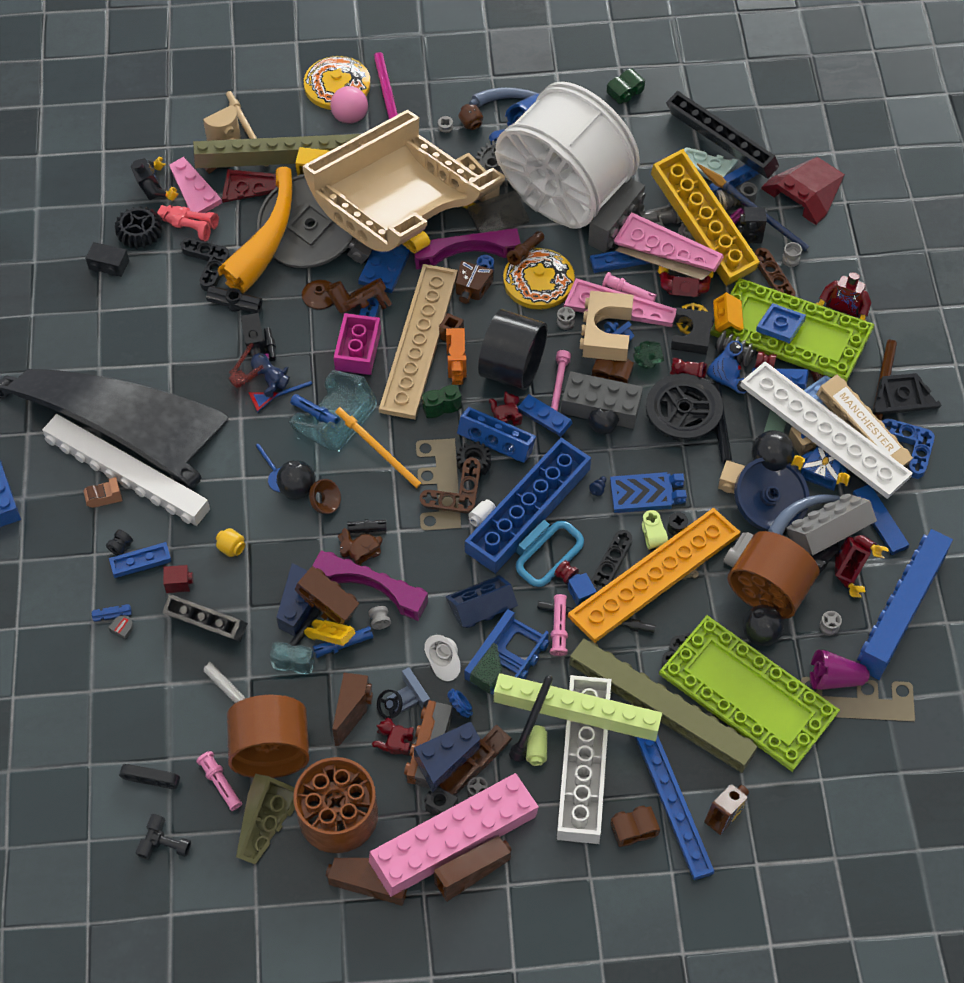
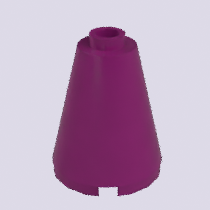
M817 650L813 655L811 665H814V672L810 671V683L813 689L825 690L863 686L869 680V670H867L865 665L826 650Z

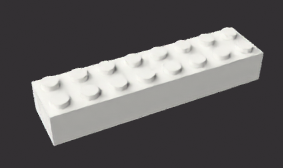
M570 675L569 690L610 700L611 679ZM569 720L566 722L557 840L599 844L608 736V730Z

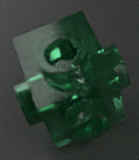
M643 341L639 343V346L634 347V360L636 364L645 367V369L653 368L656 366V363L664 361L661 345L658 342Z

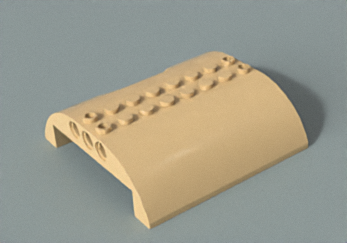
M409 110L303 165L307 184L319 206L328 217L367 247L381 252L390 251L420 234L427 226L426 220L439 212L454 207L467 206L497 189L505 180V176L494 168L478 176L419 135V117Z

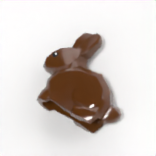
M346 528L338 535V539L341 542L340 555L344 558L349 556L357 565L361 566L363 562L371 557L374 558L381 554L380 545L383 541L381 536L374 537L370 534H361L352 540Z

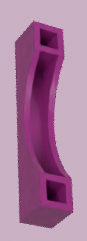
M514 228L430 240V245L417 253H413L416 269H422L423 264L436 266L440 261L449 256L470 251L487 252L507 258V253L514 250L515 246L521 243L518 229Z
M321 550L312 565L316 569H321L331 581L364 584L381 591L395 604L400 614L419 621L428 604V593L424 589L412 587L402 580L392 579L385 573L372 571L367 566L357 565L350 559L344 560L339 558L332 552Z

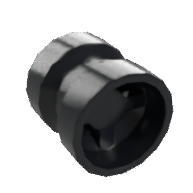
M118 529L114 534V538L108 541L106 547L114 555H122L125 552V548L131 545L133 539L128 533Z

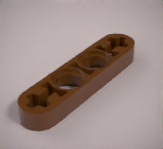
M766 248L756 249L754 254L760 261L758 268L771 289L782 293L785 292V294L795 297V290L769 250ZM772 267L775 271L768 272L765 268ZM780 280L783 282V284L776 285L774 281Z

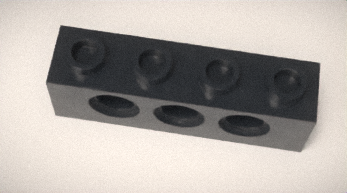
M169 594L162 611L166 615L241 642L248 624L237 618Z

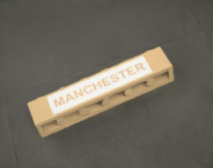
M837 374L820 386L816 395L831 412L904 467L913 459L910 452L903 448L897 438L885 428L884 423L878 420L872 413V410L860 400L858 394L848 387L844 379L840 378Z

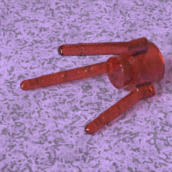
M253 343L249 344L234 368L229 371L231 376L228 379L237 389L258 375L257 372L263 368V365H260L247 375L242 370L237 371L252 348Z

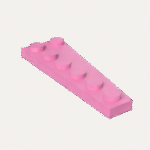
M632 212L614 239V244L712 272L716 271L724 258L723 254Z
M576 278L564 303V307H570L574 312L584 313V311H588L585 308V300L589 298L590 291L626 293ZM634 296L631 321L672 327L677 309Z

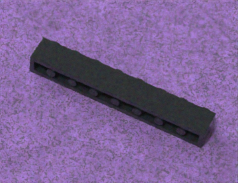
M679 91L666 102L673 116L768 179L780 167L774 154Z

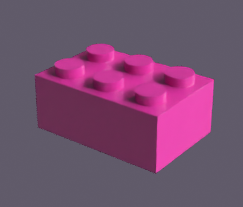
M344 313L334 353L335 370L371 375L381 334L380 318Z

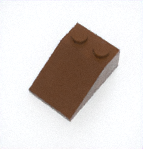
M345 672L343 674L332 728L335 746L342 744L367 712L368 704H372V684L369 683L367 675Z

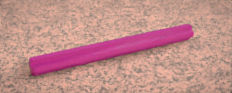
M379 52L374 54V59L388 117L391 119L398 114L383 53Z

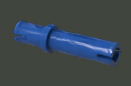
M298 394L292 396L290 401L292 405L316 417V420L319 422H325L333 428L339 425L340 418L330 413L325 407L321 408Z
M370 626L355 631L356 634L344 646L329 642L314 645L313 651L316 653V658L331 652L335 654L340 649L374 638L373 633L370 632Z

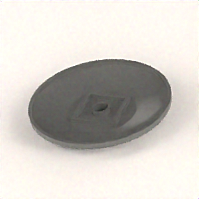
M304 174L292 177L290 215L284 235L273 259L281 264L295 268L317 267L340 256L355 238L333 222L314 198ZM278 187L267 196L260 208L257 219V231L264 226L272 214L278 197ZM309 222H315L312 227H307Z

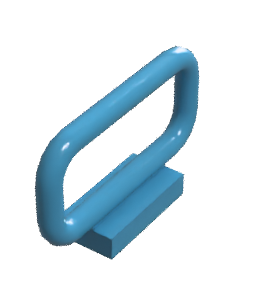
M543 520L518 545L516 553L520 557L516 561V570L530 585L543 587L555 577L554 573L559 564L564 560L570 562L583 548V535L567 521H556L549 527L550 524ZM563 528L575 537L576 544L542 579H535L524 569V563L558 529Z

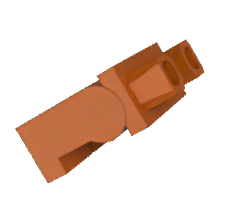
M465 328L446 329L447 354H449L448 378H452V385H463V378H467Z

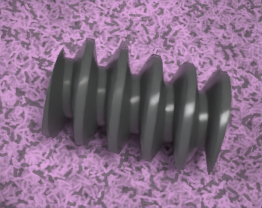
M724 331L719 337L715 349L720 354L725 350L729 342L739 341L740 337L732 340L733 334L726 337L727 331ZM746 340L741 343L743 351L740 355L733 358H737L738 363L743 361V365L748 366L757 349H752V343L746 347Z

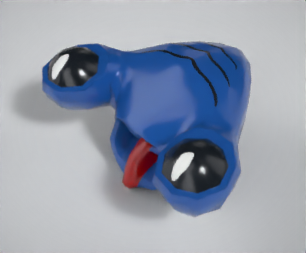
M731 341L727 344L725 350L711 363L706 374L712 380L733 389L737 393L744 394L747 391L740 386L744 378L737 379L740 377L741 366L733 358L741 354L743 345L739 341Z

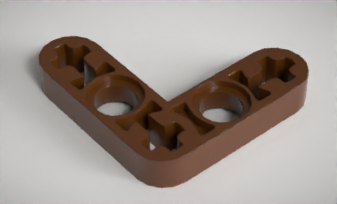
M472 457L464 461L459 493L424 490L420 494L422 506L429 509L470 513L476 504L481 471L479 460ZM473 462L477 467L473 469V476H476V478L472 476L465 477V474H470L467 465L469 466ZM466 481L474 482L475 486L472 490L464 488ZM430 494L431 498L437 499V495H440L439 505H436L437 502L433 500L426 503V500L423 498ZM451 497L453 503L450 506H444L442 504L443 498ZM456 498H459L458 501L462 503L468 499L472 505L465 509L464 505L458 504V508H455Z

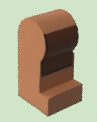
M116 477L109 479L107 483L88 486L83 490L88 507H99L123 501Z

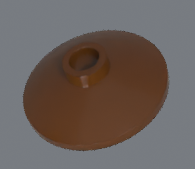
M314 280L308 283L302 291L303 302L308 307L317 310L332 306L334 303L326 292L327 287L332 283L327 280Z

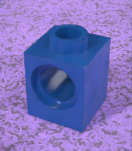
M587 573L576 574L568 580V591L577 606L597 592Z

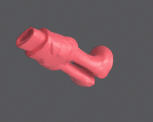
M162 205L157 211L159 217L164 222H168L176 228L190 227L198 231V238L204 242L209 240L211 229H216L219 223L218 214L213 212H193L187 207L172 205L167 207Z

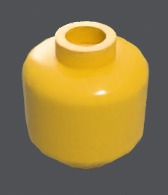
M234 529L222 530L216 536L217 549L228 557L238 556L243 552L245 539Z

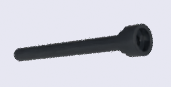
M547 675L542 683L518 743L511 747L509 756L515 761L522 762L526 757L527 741L553 681L550 675Z

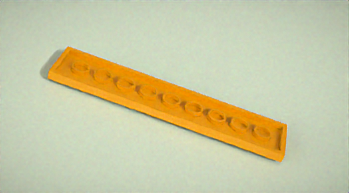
M712 508L568 613V618L596 643L740 536V531L715 508Z

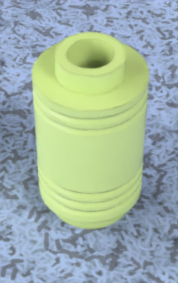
M538 725L533 727L526 744V760L534 766H540L547 761V731L545 727Z

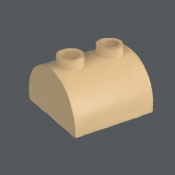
M233 104L203 119L207 141L240 139L237 111Z

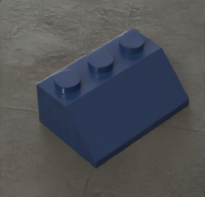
M500 575L446 596L457 622L463 628L473 627L482 620H491L495 615L505 613L507 609L512 611L514 607L518 606L512 585Z

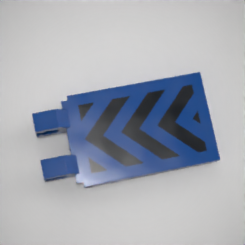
M667 472L610 477L614 513L671 509L672 504L686 503V490H675L674 492L672 488L684 486L683 473L671 476Z

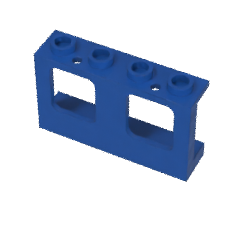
M509 609L504 613L464 670L467 681L493 696L495 686L486 682L484 678L494 664L498 663L516 673L514 677L526 679L529 668L536 665L539 659L538 655L541 651H545L550 643L548 631L541 634L514 619L515 613ZM516 633H520L537 643L526 660L506 649V646Z

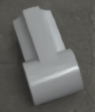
M743 532L734 547H731L727 552L723 563L733 567L753 537V534Z

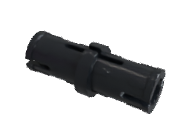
M365 519V521L347 522L349 533L369 534V532H387L386 519L372 521Z

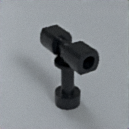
M151 814L146 826L148 833L145 840H140L135 853L138 857L149 860L154 847L159 848L160 845L176 849V854L186 857L191 847V840L181 838L180 841L165 837L164 832L161 831L165 823L164 817Z

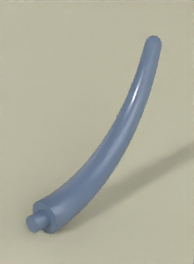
M494 88L473 95L469 104L480 107L494 100L505 98L526 99L539 93L519 88Z
M822 494L800 499L789 505L776 517L768 532L783 535L790 521L801 511L814 505L835 502L840 499V496Z

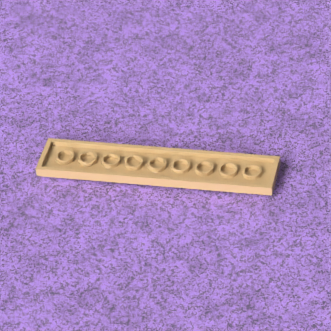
M423 264L381 400L379 413L416 420L439 341V325L447 314L458 270Z

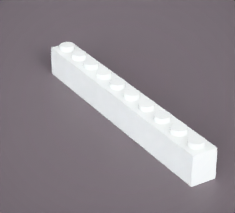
M58 414L42 429L45 441L48 444L58 446L66 454H72L79 462L89 464L93 470L103 472L109 479L116 477L123 487L131 488L140 497L145 496L154 505H160L170 514L178 515L187 524L192 523L197 526L210 510L208 499Z

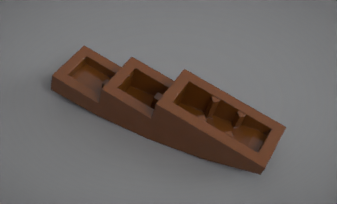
M496 724L483 739L480 738L479 749L465 763L453 771L451 776L445 779L439 786L452 795L457 794L468 784L470 779L476 777L513 739Z

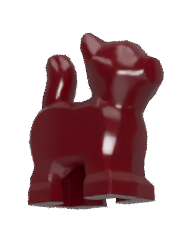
M672 358L671 375L686 373L706 379L708 365L705 362H684L680 358Z
M505 391V405L497 406L496 400L493 398L489 399L494 418L505 423L511 420L514 426L522 424V414H519L517 404L520 402L518 396L512 393L508 394Z
M390 718L380 722L377 725V733L389 735L386 743L378 740L372 742V747H377L391 754L409 756L411 746L410 743H404V741L412 742L414 727L404 728L403 726L395 725Z

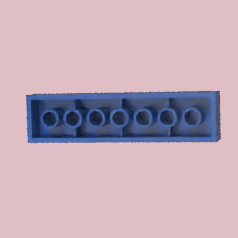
M560 438L465 540V553L496 574L516 552L518 545L549 516L590 471L591 457L563 438Z
M933 529L930 530L928 536L923 535L918 549L914 551L910 563L907 564L902 578L896 584L893 594L890 595L885 609L882 610L878 622L873 626L869 638L865 641L857 661L866 666L870 676L880 680L941 567L953 539Z

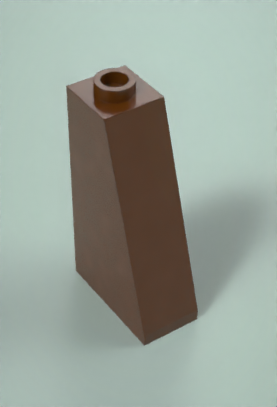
M497 836L434 870L435 886L446 902L510 861L512 851L510 845L506 840L502 841Z
M334 858L333 864H329L327 867L326 877H328V882L331 886L401 906L404 904L408 888L390 897L370 865L369 858Z

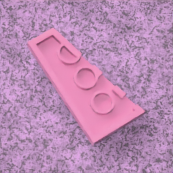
M184 157L169 165L190 211L206 213L222 204V199Z

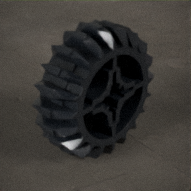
M139 206L138 208L132 207L131 210L126 209V213L121 212L120 217H117V222H115L116 236L124 246L128 245L130 249L134 246L137 250L141 246L145 249L146 245L151 246L152 242H157V238H161L163 230L162 220L158 213H155L153 209L149 210L147 206L145 208Z

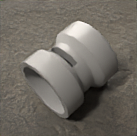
M790 242L785 245L782 256L784 265L795 267L799 264L802 247L798 243Z

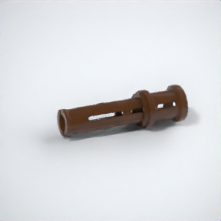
M536 231L523 244L516 245L514 250L507 253L508 262L514 266L519 265L522 259H526L529 256V252L544 240V234L541 231Z

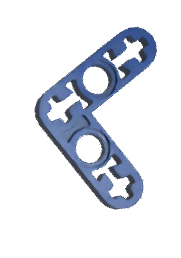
M884 419L882 422L885 428L889 426L890 430L888 431L898 441L914 445L911 455L913 459L909 463L908 470L913 473L911 476L913 478L923 477L935 439L934 433L931 430L897 420ZM908 430L912 435L909 437L904 436L902 431ZM923 437H927V442L925 445L922 444L924 439ZM919 450L924 451L926 456L920 457L916 452ZM917 463H920L919 471L915 470Z

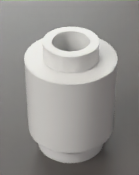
M490 500L481 501L469 513L470 523L478 527L496 508L495 504Z

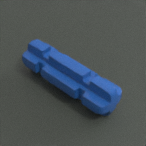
M126 604L120 608L119 606L103 608L102 611L100 609L93 610L92 619L94 622L102 621L101 619L103 618L108 620L117 618L120 615L130 616L132 613L131 606Z

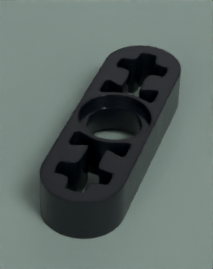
M123 764L119 776L127 781L168 789H177L180 781V776L175 773L131 764Z

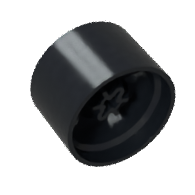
M500 309L493 317L481 347L478 362L479 376L525 391L532 383L544 353L548 332L547 324Z

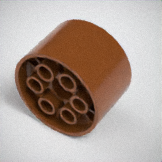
M761 531L753 535L730 570L727 578L732 590L745 603L752 607L758 605L771 606L777 609L783 619H788L795 614L819 576V567L814 558L796 542L777 533Z
M259 695L243 699L230 707L227 712L228 764L234 772L254 778L255 774L277 778L296 773L308 764L307 710L303 703L282 695Z
M331 757L315 762L301 774L295 785L293 799L299 826L306 840L319 850L329 853L352 851L364 844L374 832L378 820L375 786L366 769L350 759ZM338 780H342V781H346V782H344V783H339V782H337V781H338ZM359 792L361 796L354 798L352 794ZM313 801L319 802L315 807L309 806ZM356 806L369 808L368 812L360 811ZM345 813L349 815L354 813V815L351 817L344 816ZM319 815L312 825L308 822L311 818ZM323 819H332L329 822L323 821ZM337 822L338 824L343 823L345 830L337 831Z

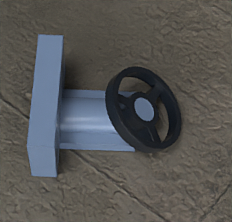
M409 667L402 671L406 687L399 691L385 690L378 696L377 710L382 717L395 718L418 703L422 709L427 707L430 698ZM388 692L394 693L388 696L386 700L382 698ZM381 702L385 703V708L389 710V716L382 712Z

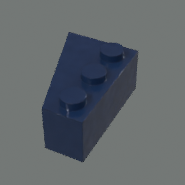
M293 563L291 564L276 618L279 629L295 636L314 607H311L294 590L307 570Z
M468 722L414 747V759L432 792L479 749L480 737L472 723Z

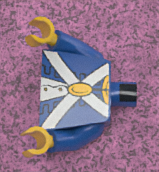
M816 447L814 451H809L802 456H794L791 465H796L799 470L802 469L801 474L805 480L833 491L836 484L844 483L845 486H848L850 476L847 474L846 467L820 447Z

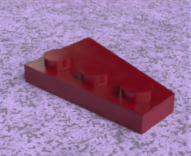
M228 169L222 202L270 194L277 187L276 174Z

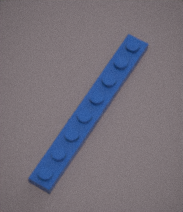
M658 735L656 741L635 737L693 880L714 874L713 866Z

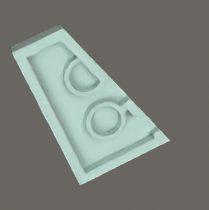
M688 147L684 149L701 176L708 180L710 179L697 164L723 177L731 173L738 165L737 159H732L731 161L723 159V156L720 155L715 157L707 155L704 151Z

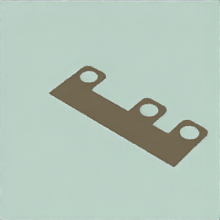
M622 246L615 250L699 280H703L712 272Z
M455 438L417 441V456L436 457V467L418 469V480L421 482V485L437 484L438 491L459 493ZM427 443L431 445L432 449L429 453L425 454L420 451V446ZM424 471H430L433 473V478L430 481H424L421 478V474ZM449 496L444 497L442 500L444 506H450L453 503V499ZM456 498L455 508H458V504H460L458 501L459 498ZM444 510L422 513L420 515V525L423 530L461 528V517L459 512ZM425 517H435V525L426 526L424 524Z
M803 677L801 679L803 684L810 681V677ZM874 680L865 682L874 687L873 694L865 695L861 691V686H857V698L822 696V690L815 691L840 709L836 718L915 721L913 685L910 682H893L892 700L879 699L878 684ZM899 685H904L909 689V694L906 697H901L896 693V688Z

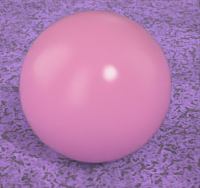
M345 86L333 94L330 108L333 116L338 121L348 124L356 123L365 117L368 110V101L360 89L353 86Z

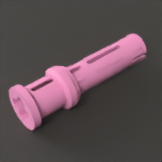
M610 272L606 274L602 284L603 287L607 286L611 289L655 302L657 294L627 283L624 278L620 279L612 276Z
M562 594L554 596V627L550 633L552 638L550 654L554 656H565L568 654L566 649L568 633L565 631L567 596Z
M212 751L202 754L196 762L206 772V778L213 781L230 810L238 809L242 802L223 775V767L217 764Z

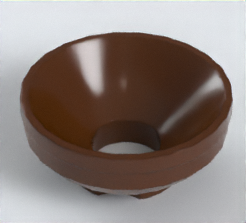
M321 479L311 486L309 499L312 507L317 512L330 514L339 507L341 494L338 486L332 480ZM317 493H320L322 496L321 503H318L316 500Z

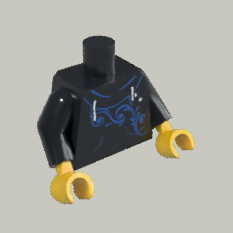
M158 157L154 162L146 158L138 159L130 166L137 183L149 201L156 197L164 198L165 196L173 201L179 195V193H176V188L171 187L169 191H166L160 183L155 169L160 171L166 165L161 163L163 161L162 157Z

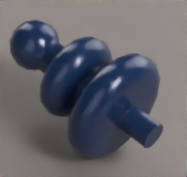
M601 476L600 479L595 480L589 485V490L593 495L601 496L604 493L606 477Z

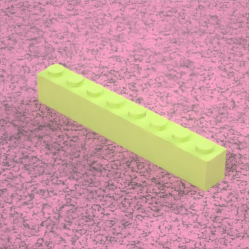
M499 673L494 690V702L531 711L542 684ZM550 686L540 710L541 714L652 741L657 739L662 712Z

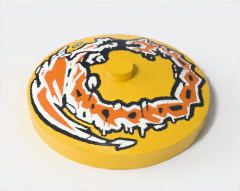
M332 56L321 59L314 63L304 76V90L308 99L315 105L331 110L330 102L333 94L342 87H356L365 96L368 95L370 90L368 70L359 61L349 57Z
M543 248L532 249L529 252V256L526 259H522L521 263L517 266L511 265L508 262L503 274L504 288L508 296L523 307L539 310L549 309L564 302L575 280L574 270L570 262L561 254Z

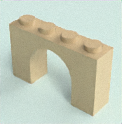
M590 291L589 298L585 300V308L588 311H584L583 322H586V325L582 324L581 335L584 338L580 339V349H583V357L627 362L629 335L606 333L601 331L596 324L604 319L631 320L634 295Z

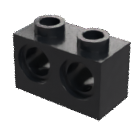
M744 207L743 214H740L738 230L747 243L762 244L767 222L766 207Z

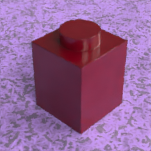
M188 565L164 567L163 584L166 593L190 592V584H193V572H189Z

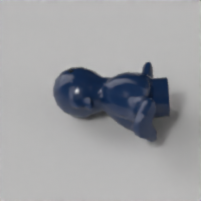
M258 353L251 358L253 371L258 373V375L264 374L268 388L264 391L266 397L272 398L277 388L285 389L290 378L287 376L289 367L281 370L273 366L269 361V354Z

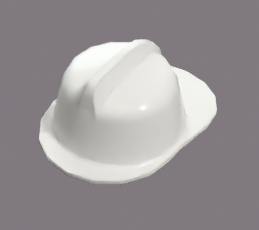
M432 635L425 642L424 650L434 673L441 680H454L458 677L461 668L456 643L442 635Z

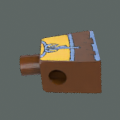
M730 785L712 802L704 822L719 835H722L743 810L748 799L749 790L744 785H739L737 788Z

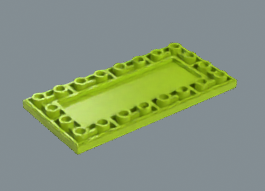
M739 278L730 295L742 302L744 329L739 331L730 326L724 331H727L726 337L733 334L732 340H735L737 337H740V343L746 340V347L752 343L753 350L756 348V351H762L767 355L771 353L777 354V359L831 378L838 374L847 383L875 324ZM772 303L806 315L804 323L791 343L756 332L757 325ZM714 322L710 335L719 338L724 331L721 333L716 331Z
M706 615L659 671L660 676L742 736L751 739L756 746L792 772L840 712V709L708 615Z

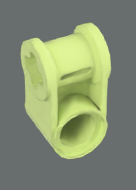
M654 510L646 511L643 515L642 530L647 548L650 550L663 545L668 541V537L659 513Z

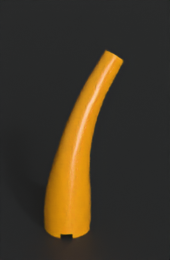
M279 167L276 169V186L279 188L270 218L260 230L218 268L219 275L223 274L227 279L225 284L229 288L239 289L243 294L257 281L272 260L287 227L292 203V172L289 167Z

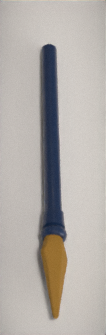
M697 164L714 185L734 196L746 207H758L737 191L733 185H730V182L726 181L722 175ZM766 213L768 224L790 241L798 243L802 250L806 252L809 245Z

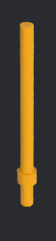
M341 407L335 411L345 421V425L348 428L357 432L416 489L421 485V482L357 423V419L349 416Z

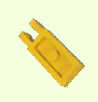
M316 619L312 622L313 628L307 627L304 630V634L312 640L318 639L344 646L356 634L351 626Z

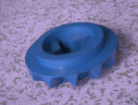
M451 689L448 691L449 701L457 712L464 717H470L473 713L468 699L459 690Z

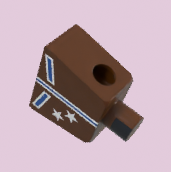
M461 261L456 280V293L460 295V302L468 304L470 299L480 300L493 283V269Z

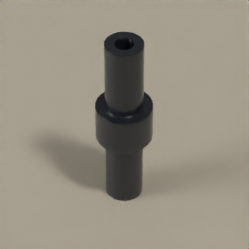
M265 328V349L268 351L269 360L275 361V340L272 338L271 329Z

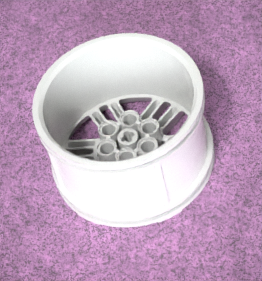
M555 82L547 86L539 94L536 102L514 124L508 126L499 135L495 146L497 163L511 186L522 197L521 199L534 211H538L550 220L575 229L586 226L593 220L600 208L625 182L627 183L634 176L640 162L635 139L621 117L600 97L579 85L569 82Z

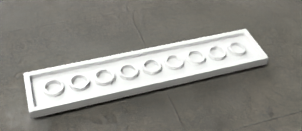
M767 362L761 364L741 381L740 386L885 498L888 499L911 478L913 473Z

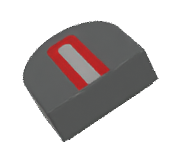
M122 615L115 618L108 628L112 633L127 639L133 630V623L128 616Z

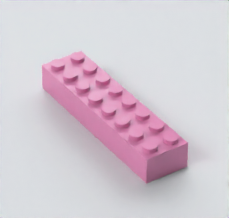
M515 773L370 851L369 863L390 897L434 874L436 868L534 819L539 806Z

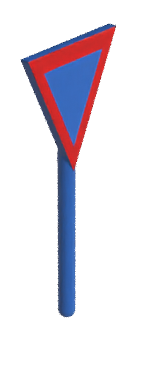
M309 381L274 393L272 398L266 397L264 392L248 393L258 413L275 397L312 385V382Z

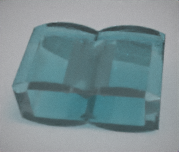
M275 642L272 645L270 659L273 668L281 671L293 670L299 674H310L312 672L315 660L311 648L303 645L292 646L285 642Z

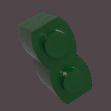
M630 68L620 76L612 79L607 84L606 92L617 103L622 104L628 102L632 96L643 92L645 79L633 68Z
M448 385L440 390H430L422 395V408L426 418H436L444 413H453L462 408L461 393L457 385Z

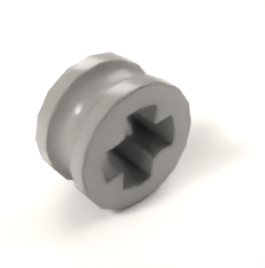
M448 116L441 117L438 120L439 130L445 133L450 132L453 129V120Z

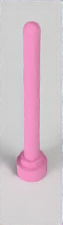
M559 350L556 354L558 369L551 408L558 411L565 366L570 363L571 353L566 350Z

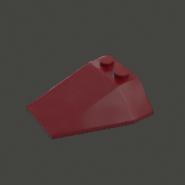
M815 157L771 177L761 189L774 198L781 192L804 207L802 216L817 225L827 215L845 174L819 157Z

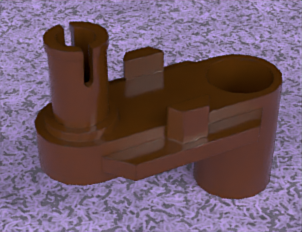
M381 278L368 283L351 294H348L341 281L331 284L326 289L327 294L339 313H345L357 305L365 308L369 305L367 300L373 296L377 298L382 309L387 308L386 304L388 307L392 304L385 292L386 285Z

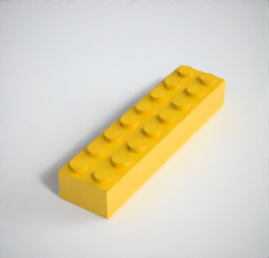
M684 149L653 164L652 177L695 241L723 254L724 258L716 272L724 284L728 286L739 278H743L756 271L760 263L759 259Z

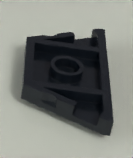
M917 373L883 376L879 382L873 414L939 409L942 405L940 401L936 402L931 396L930 392L932 391L923 383Z

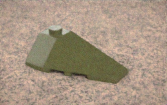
M255 774L247 796L236 854L237 858L252 864L257 863L270 845L271 838L283 827L281 824L295 810L293 799L295 787L269 776Z

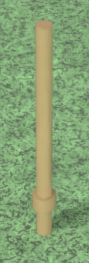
M228 91L226 96L230 102L229 106L233 104L236 108L237 117L249 139H256L241 110L239 101L235 99L231 91Z

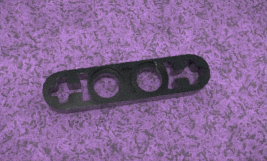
M620 530L615 534L591 579L597 592L613 581L631 546L632 535L627 530ZM625 537L626 540L623 542L622 547H620V539ZM616 551L621 556L614 559L610 556V553ZM610 567L612 573L604 574L602 568ZM603 579L602 587H599V589H597L596 585H598L600 580Z

